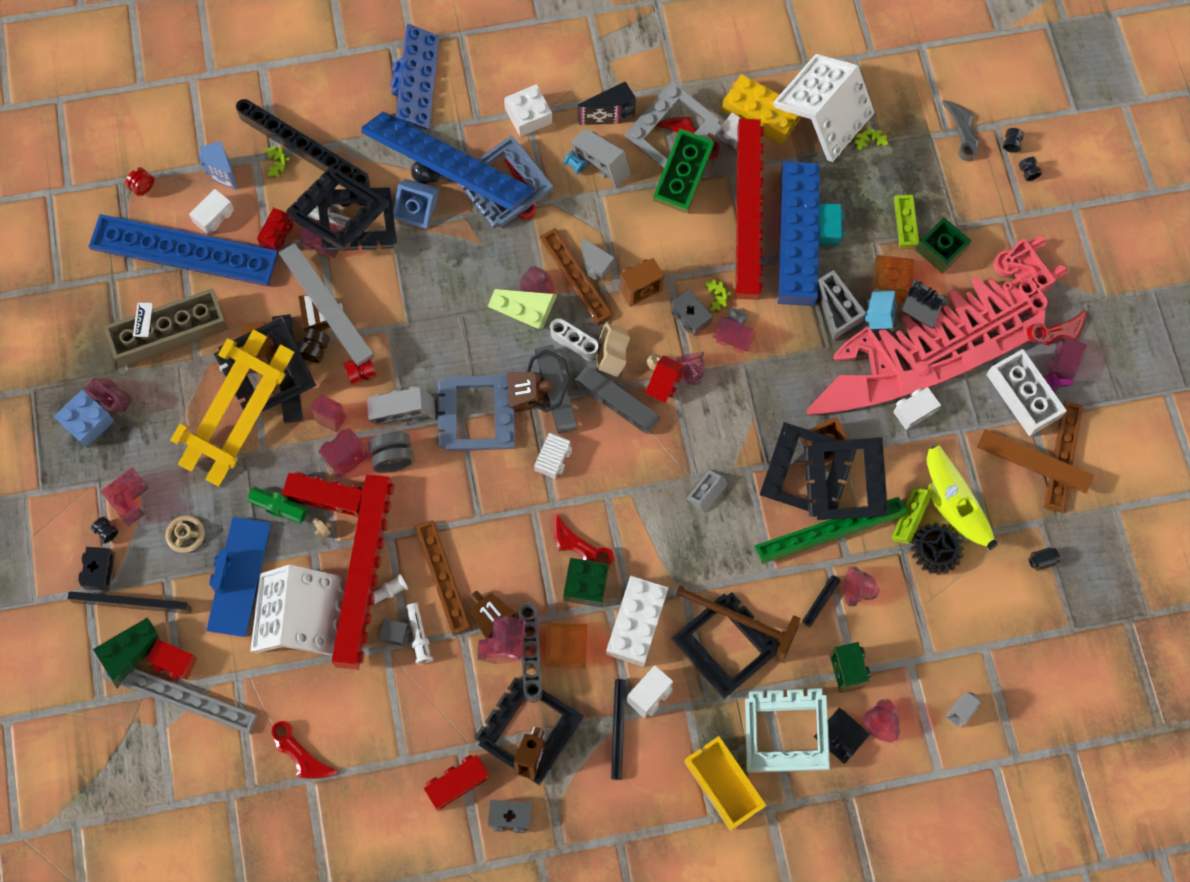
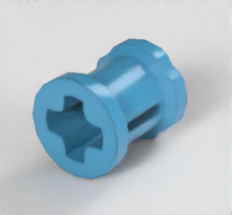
M574 150L563 161L565 165L572 167L577 175L588 164L586 160L580 159Z

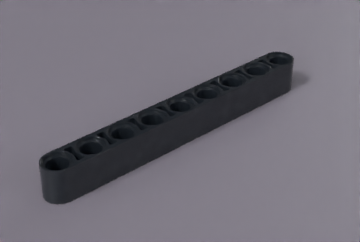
M241 99L236 103L238 115L246 124L325 172L329 168L333 171L337 169L342 173L350 172L347 176L357 182L365 181L362 185L371 188L368 174L253 102Z

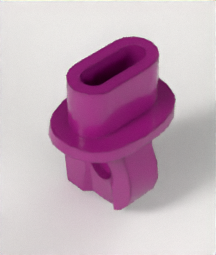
M1052 373L1051 376L1043 375V378L1054 393L1057 387L1074 385V379H1058L1055 373Z

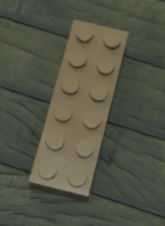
M213 288L152 309L148 337L133 336L136 315L104 326L114 360L120 367L229 329Z

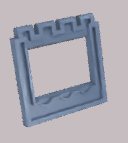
M512 135L478 160L490 165L504 155L527 185L533 188L532 194L513 211L507 209L503 212L492 200L459 184L463 190H466L465 193L473 203H476L475 206L483 216H486V220L493 228L499 225L503 227L554 190V186Z
M507 375L445 377V381H438V395L445 396L438 397V413L445 414L438 415V431L445 432L438 433L439 448H446V451L515 449L514 410L509 408ZM494 387L495 438L457 440L456 388Z

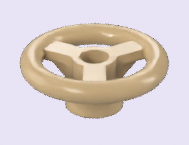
M189 515L179 516L168 525L165 534L166 542L176 552L189 553L196 550L202 544L205 530L203 524L197 518ZM183 521L194 523L199 531H192ZM174 527V533L178 538L175 543L173 542L171 537L172 530ZM187 531V534L182 536V532ZM198 538L193 545L180 547L185 540Z

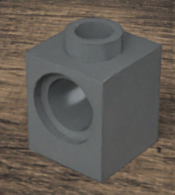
M383 619L379 635L380 641L404 647L405 641L409 642L411 635L408 624Z

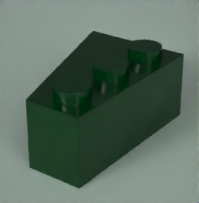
M147 617L93 650L113 684L118 689L121 682L129 674H132L135 670L134 668L142 659L144 660L150 654L156 640L161 639Z

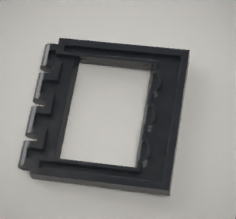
M328 168L319 177L320 179H317L286 212L290 215L292 221L345 252L389 206V200L339 170L335 169L333 171ZM338 185H341L368 203L356 212V216L350 219L341 231L335 233L308 217V215Z
M390 187L369 188L389 200V206L383 211L386 231L363 232L346 251L358 250V246H361L362 250L377 249V245H380V249H393L394 244H397ZM334 189L318 205L319 223L330 229L328 207L332 205L348 207L351 204H358L359 206H365L368 202L348 189ZM321 238L322 247H326V252L340 251V249Z
M282 317L255 329L265 336L269 334L277 350L280 345H283L294 351L286 368L295 385L269 397L262 412L317 386ZM252 331L234 339V341L238 342L236 347H243ZM218 351L214 353V356L220 366L227 363L228 366L222 369L225 377H227L236 360L231 357L224 359L218 355L220 352ZM247 374L235 394L237 400L245 398V401L240 403L243 411L255 391Z
M783 422L759 495L809 511L808 503L812 501L781 491L798 439L800 437L812 442L840 439ZM857 449L840 450L835 453L826 479L828 509L838 507L839 502L832 500V498H841L845 484L838 482V480L847 481L851 466L844 463L845 461L853 463Z
M883 437L811 442V446L804 447L805 461L813 460L812 464H805L806 480H814V483H807L808 499H816V502L808 503L809 517L817 516V520L888 515ZM864 449L868 506L828 509L824 452Z
M733 592L728 596L724 593L714 601L746 617L755 618L745 605L738 609L737 606L741 604V601ZM706 608L675 634L671 640L725 700L777 654L776 649L780 644L774 637L769 636L765 638V633L729 618L761 653L731 679L692 635L718 613Z
M516 677L507 688L512 692V695L505 692L496 705L501 711L498 712L493 709L484 722L490 728L487 729L482 726L474 737L480 742L478 744L479 747L513 769L515 756L495 743L525 700L523 678L520 680ZM531 688L528 690V693L535 695L538 693V690ZM543 689L540 701L562 716L545 740V750L535 780H531L539 786L584 719L582 714Z

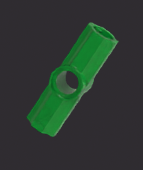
M254 486L248 494V503L265 509L266 512L273 516L285 517L301 524L307 515V507L294 503L279 493H270Z

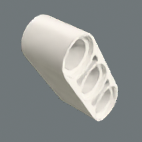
M555 319L551 322L550 332L552 339L585 360L592 361L596 359L598 342L562 319ZM556 328H562V329H563L562 332H556V331H554V330H555ZM573 337L579 339L577 342L570 341ZM588 347H592L595 350L592 352H588L585 349Z

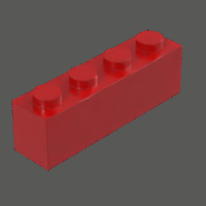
M288 472L282 495L290 501L355 517L359 515L363 493L362 488L359 486H343V483L339 481H332L331 483L318 476H313V478L306 477V474L301 472Z

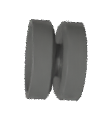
M389 432L378 435L368 442L370 455H373L371 459L372 467L376 472L400 471L408 468L415 462L413 451L409 449L411 441L408 433Z

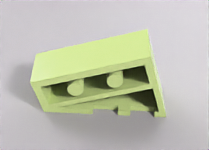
M495 289L488 307L537 329H543L557 295Z

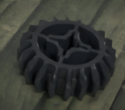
M936 522L932 527L929 523L926 525V528L921 527L919 529L920 532L915 533V539L911 542L914 546L910 548V551L916 552L912 555V558H918L916 565L923 564L921 568L923 571L929 568V574H932L934 570L937 575H940L941 571L947 574L949 570L953 571L956 568L955 565L958 566L961 563L959 559H962L964 556L961 553L964 547L960 546V544L963 542V539L956 538L959 532L953 534V527L947 530L946 524H942L939 527L938 522ZM937 535L935 541H924V538ZM944 539L948 541L951 547L945 544ZM937 543L939 549H941L938 553L935 550L936 548H934L937 545ZM924 551L930 554V559L926 556ZM939 557H951L946 562H937Z

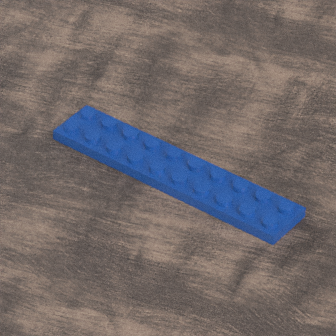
M383 111L362 126L361 133L511 211L516 209L532 194L533 188L500 172L494 167L465 154L418 128L396 119L389 113Z
M102 214L99 215L89 244L90 250L267 287H269L278 257L277 250Z

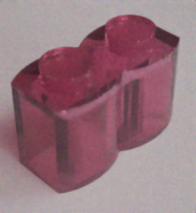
M91 378L85 388V391L91 398L99 400L101 406L111 412L126 411L132 401L125 391L118 389L117 385L108 378Z

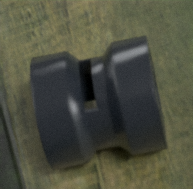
M1018 128L1007 129L1003 149L1010 153H1017L1021 150L1024 132Z
M1034 156L1028 157L1018 164L1020 170L1024 172L1023 176L1027 182L1033 181L1043 174L1041 168L1037 167V160Z
M106 516L97 519L90 528L94 534L99 535V539L104 544L112 541L119 533L115 526L110 525V521Z

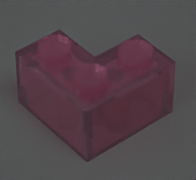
M133 467L100 491L128 526L145 515L134 500L148 490L149 487Z
M510 616L494 618L492 638L479 640L477 660L493 664L523 660L525 620Z

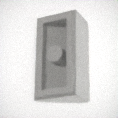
M709 470L686 499L701 511L707 512L728 483L724 476Z

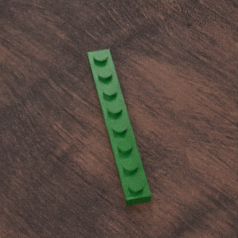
M898 496L887 500L888 515L831 519L754 545L755 552L761 563L764 564L907 515V509Z

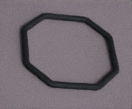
M544 349L531 357L526 372L531 371L536 358L547 353L562 361L567 377L559 401L547 409L539 404L535 405L538 409L549 412L562 404L570 381V374L566 360L548 349Z

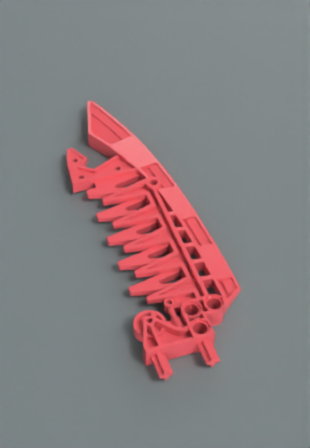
M1038 236L1029 242L1023 238L1017 242L1011 251L1005 250L1000 252L993 262V268L999 276L1009 278L1015 275L1016 279L1011 282H1005L1002 288L993 279H990L988 281L989 288L977 276L973 278L971 282L981 303L970 292L965 294L966 301L954 289L949 291L948 295L958 316L947 305L943 306L944 314L939 312L934 325L935 329H931L920 322L921 329L906 315L902 318V321L911 341L900 330L895 333L897 341L885 329L879 330L878 333L881 340L878 341L869 326L865 327L846 341L834 354L833 359L835 361L855 360L858 350L868 353L872 375H839L807 409V414L820 415L849 411L911 395L920 388L923 390L940 384L1030 341L1027 337V328L1036 323L1044 324L1047 299L1043 292L1051 289L1057 279L1067 274L1066 267L1060 265L1049 271L1034 252L1046 245L1044 237ZM988 299L1000 309V313L995 314ZM1033 303L1038 304L1040 308L1036 307ZM965 312L977 322V326L972 327ZM1025 313L1033 316L1023 323L1019 318ZM1011 322L1015 327L1006 331L1004 325ZM942 325L954 335V339L949 341ZM1037 328L1034 331L1036 337L1040 335V331ZM996 330L999 335L990 339L988 334ZM918 338H921L930 347L931 351L929 353H925ZM981 339L983 343L974 347L972 343ZM966 348L967 351L957 354V351ZM895 351L907 361L910 370L903 371Z

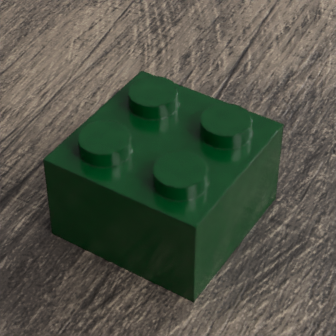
M943 217L919 241L915 250L943 274L967 251L972 240Z
M570 558L563 601L602 608L609 564Z
M859 642L834 647L829 656L839 693L863 688L869 682V678H871L870 669L864 663V648L860 647Z

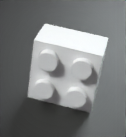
M537 84L504 98L505 110L520 137L552 124V112Z
M654 665L629 693L627 703L642 717L652 716L659 708L658 702L661 699L665 701L672 693L673 688L671 686L673 681Z

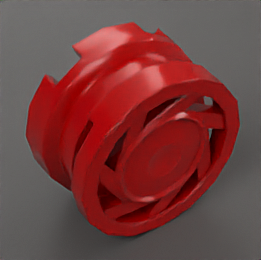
M138 167L137 171L133 170L129 173L125 180V186L132 190L136 196H143L152 188L155 179L144 168Z

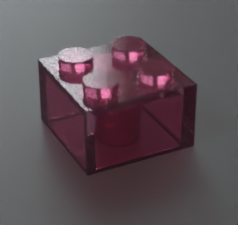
M350 427L347 430L340 431L335 439L324 443L318 451L324 464L337 479L368 457L364 444Z

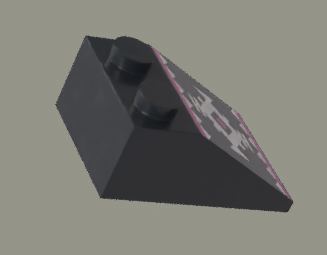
M626 81L579 103V125L620 124L624 121H630L635 116L636 97Z

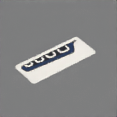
M137 303L133 336L148 337L152 303Z

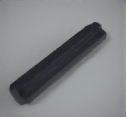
M832 575L803 618L802 623L804 625L812 626L840 583L838 577Z

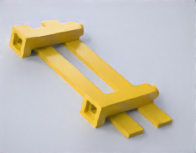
M254 329L242 349L236 347L238 342L227 338L218 355L224 359L231 357L236 361L195 434L188 431L190 426L180 423L170 440L176 444L183 442L188 445L178 465L190 472L193 471L202 453L216 460L205 480L220 487L229 469L235 467L238 458H236L275 386L283 381L286 375L283 372L294 354V351L280 345L270 364L256 358L267 336ZM251 368L262 374L263 377L221 449L209 441Z

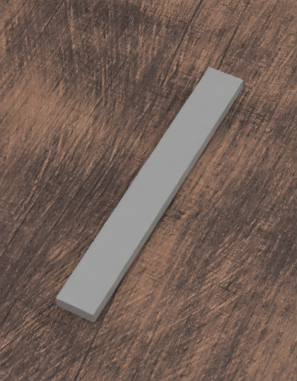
M294 243L280 251L281 258L356 365L359 366L374 357L372 351L297 245Z
M134 668L135 670L131 675L129 674L121 682V686L247 734H251L258 715L136 668ZM104 670L101 678L112 682L106 670Z

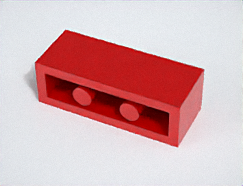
M477 755L465 757L461 760L462 764L458 767L451 766L443 772L445 775L439 779L434 777L426 782L427 786L424 787V790L437 811L490 779L489 774Z

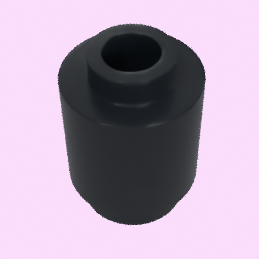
M1048 547L1032 552L1028 560L1031 568L1040 571L1056 566L1060 562V555L1056 548Z

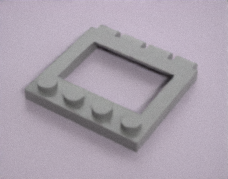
M672 81L624 135L663 169L668 159L644 139L678 100L705 121L694 134L712 140L709 135L715 138L723 129L720 125V120Z

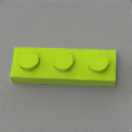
M895 195L894 206L899 247L916 248L919 238L913 195Z
M912 489L905 505L907 515L900 517L891 537L892 540L911 544L932 496L929 490Z

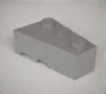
M585 128L571 141L576 155L580 159L586 160L591 168L593 166L598 168L603 178L606 176L613 181L612 185L616 189L631 175L625 151L621 147L613 145L608 139L601 138L596 132H591Z
M834 270L818 279V294L834 341L864 322L866 312Z
M412 386L408 390L403 391L393 390L389 394H375L374 397L367 398L368 420L375 425L401 423L400 420L412 418V422L419 421L418 418L430 417V420H437L435 398L419 386Z

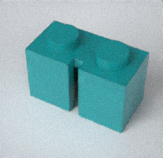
M819 204L818 245L839 246L840 240L844 239V228H841V222L844 221V211H841V204Z

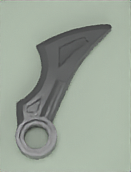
M943 100L942 104L954 119L962 142L958 155L964 161H972L977 155L979 139L973 134L971 129V122L975 115L958 104ZM969 148L973 153L966 154L964 149Z

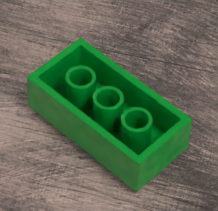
M679 129L653 195V201L688 213L713 150L714 141Z

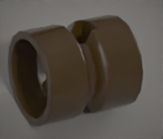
M308 329L304 337L305 343L301 344L299 351L304 360L320 363L324 355L322 350L327 348L330 337L319 330Z

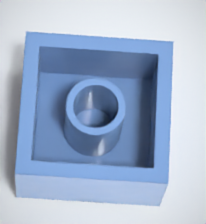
M83 390L54 416L86 448L114 422L113 418Z

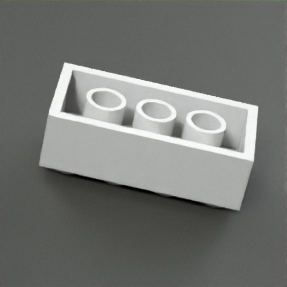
M1023 349L992 366L986 374L1029 436L1059 420L1067 411Z
M630 576L606 650L607 656L644 667L668 587Z

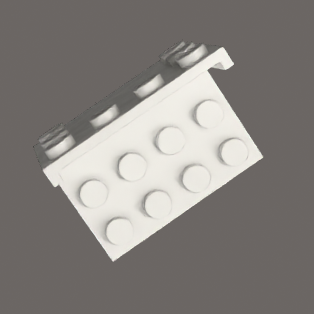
M819 54L813 56L773 102L777 109L812 120L826 159L831 162L836 159L874 114L859 66Z
M286 565L261 573L258 582L250 652L260 653L287 647L332 656L347 577L293 565Z

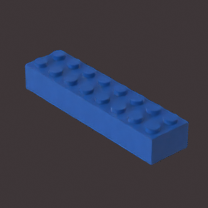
M783 161L780 176L777 304L815 306L818 297L820 163Z

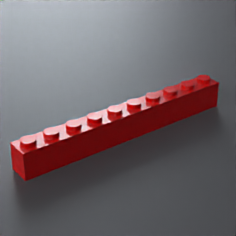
M739 119L737 124L735 299L758 300L759 294L763 292V283H760V276L763 275V265H760V258H763V247H760V241H763V230H760V223H763V212H760V206H763V195H760V188H763L764 179L760 177V171H763L764 160H760V154L764 152V143H761V137L764 135V126H761V119Z
M366 474L331 661L335 668L359 670L360 664L364 662L363 645L368 640L366 629L367 625L371 623V613L369 612L370 606L374 605L375 600L373 589L378 583L377 568L381 566V556L379 555L385 543L383 533L387 531L388 527L386 516L391 510L389 499L390 495L394 493V484L389 476Z

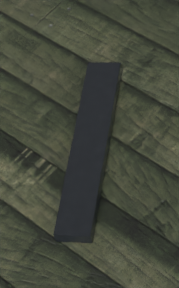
M291 314L272 317V321L282 317L294 339ZM287 368L283 372L286 375L281 384H279L280 392L295 385ZM301 394L282 402L285 424L304 421Z
M73 591L68 593L67 598L72 603L183 614H191L192 609L187 602Z

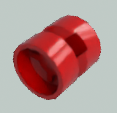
M370 359L359 366L353 360L343 363L352 386L362 383V379L370 380L377 377Z

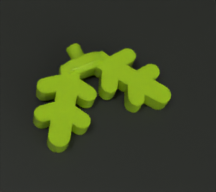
M867 126L866 131L856 136L857 139H860L854 142L857 145L856 150L860 151L862 147H867L865 142L868 143L870 141L867 135H872V142L875 139L877 140V146L881 144L886 147L888 144L886 141L887 136H881L882 130H870L869 126Z
M272 146V149L266 148L265 151L268 157L275 160V167H269L270 172H268L269 178L279 177V171L285 173L284 167L286 166V161H290V158L285 157L282 148H279L278 151L275 146Z
M712 280V283L706 281L705 286L708 288V292L711 293L715 290L714 294L717 301H711L710 312L714 313L716 310L721 312L720 306L722 305L723 308L727 307V296L731 295V291L726 292L722 282L716 285V280Z

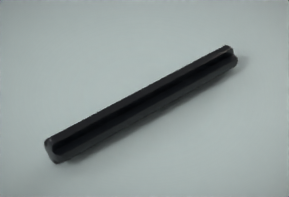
M616 679L614 688L612 780L622 779L626 685L624 679Z

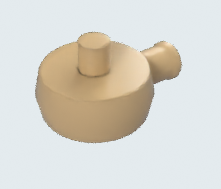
M652 354L648 357L647 364L650 369L655 370L661 356Z
M318 518L312 520L317 528V531L314 532L316 536L321 534L326 538L331 534L328 530L331 526L329 522L324 524Z

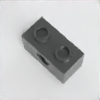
M690 290L684 292L671 303L672 315L676 319L679 318L683 323L684 329L688 333L691 332L693 336L712 323L713 316Z
M490 800L488 826L492 827V831L505 832V828L513 829L514 833H525V830H530L532 803ZM509 812H513V816L516 815V818L512 819L511 822H507V818L504 819Z

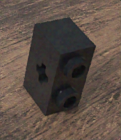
M86 547L85 553L82 554L83 569L79 573L78 578L80 586L85 590L109 591L115 552L110 548Z

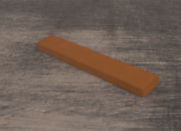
M556 228L541 235L540 241L596 325L598 326L612 318L613 313Z
M1064 401L1063 406L1067 411L1059 421L1053 458L1073 465L1083 406ZM1049 478L1043 508L1063 513L1069 486Z
M986 429L977 448L1083 493L1088 492L1094 478V474Z
M434 520L415 526L452 635L471 630Z

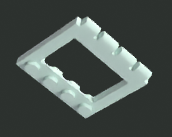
M822 688L808 689V696H804V689L787 690V697H784V690L767 691V698H764V691H749V699H745L748 773L830 770L827 696L823 695ZM816 709L818 750L758 752L757 712Z

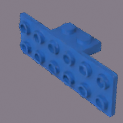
M407 24L403 56L398 61H395L392 67L394 75L390 84L392 87L391 94L398 97L396 119L427 130L430 127L439 36Z
M237 517L232 518L225 550L220 549L219 555L215 556V572L211 574L209 581L215 594L206 629L208 632L246 637L271 528L269 522Z

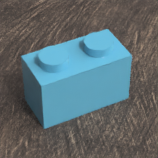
M895 291L872 292L871 299H868V310L865 311V320L869 322L870 329L893 328L897 308Z

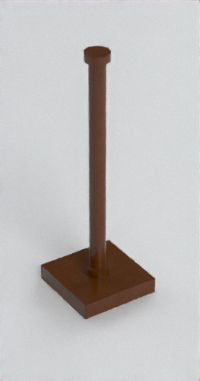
M681 585L675 595L676 597H684L779 639L778 642L781 644L777 651L776 660L781 663L784 662L800 624L801 618L793 615L787 630L780 632L687 591Z

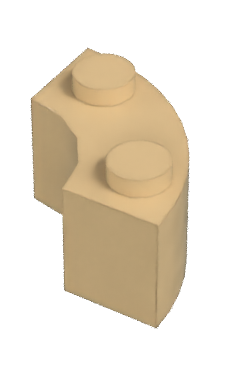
M609 322L605 323L599 337L598 344H601L600 353L596 354V364L599 370L618 377L626 366L625 354L630 336L625 329Z

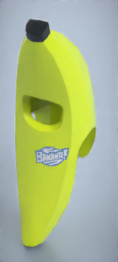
M933 445L928 451L927 465L933 480L928 485V489L932 493L931 499L935 507L946 521L965 538L979 545L987 546L989 550L996 548L998 543L994 539L991 526L967 483L940 445Z

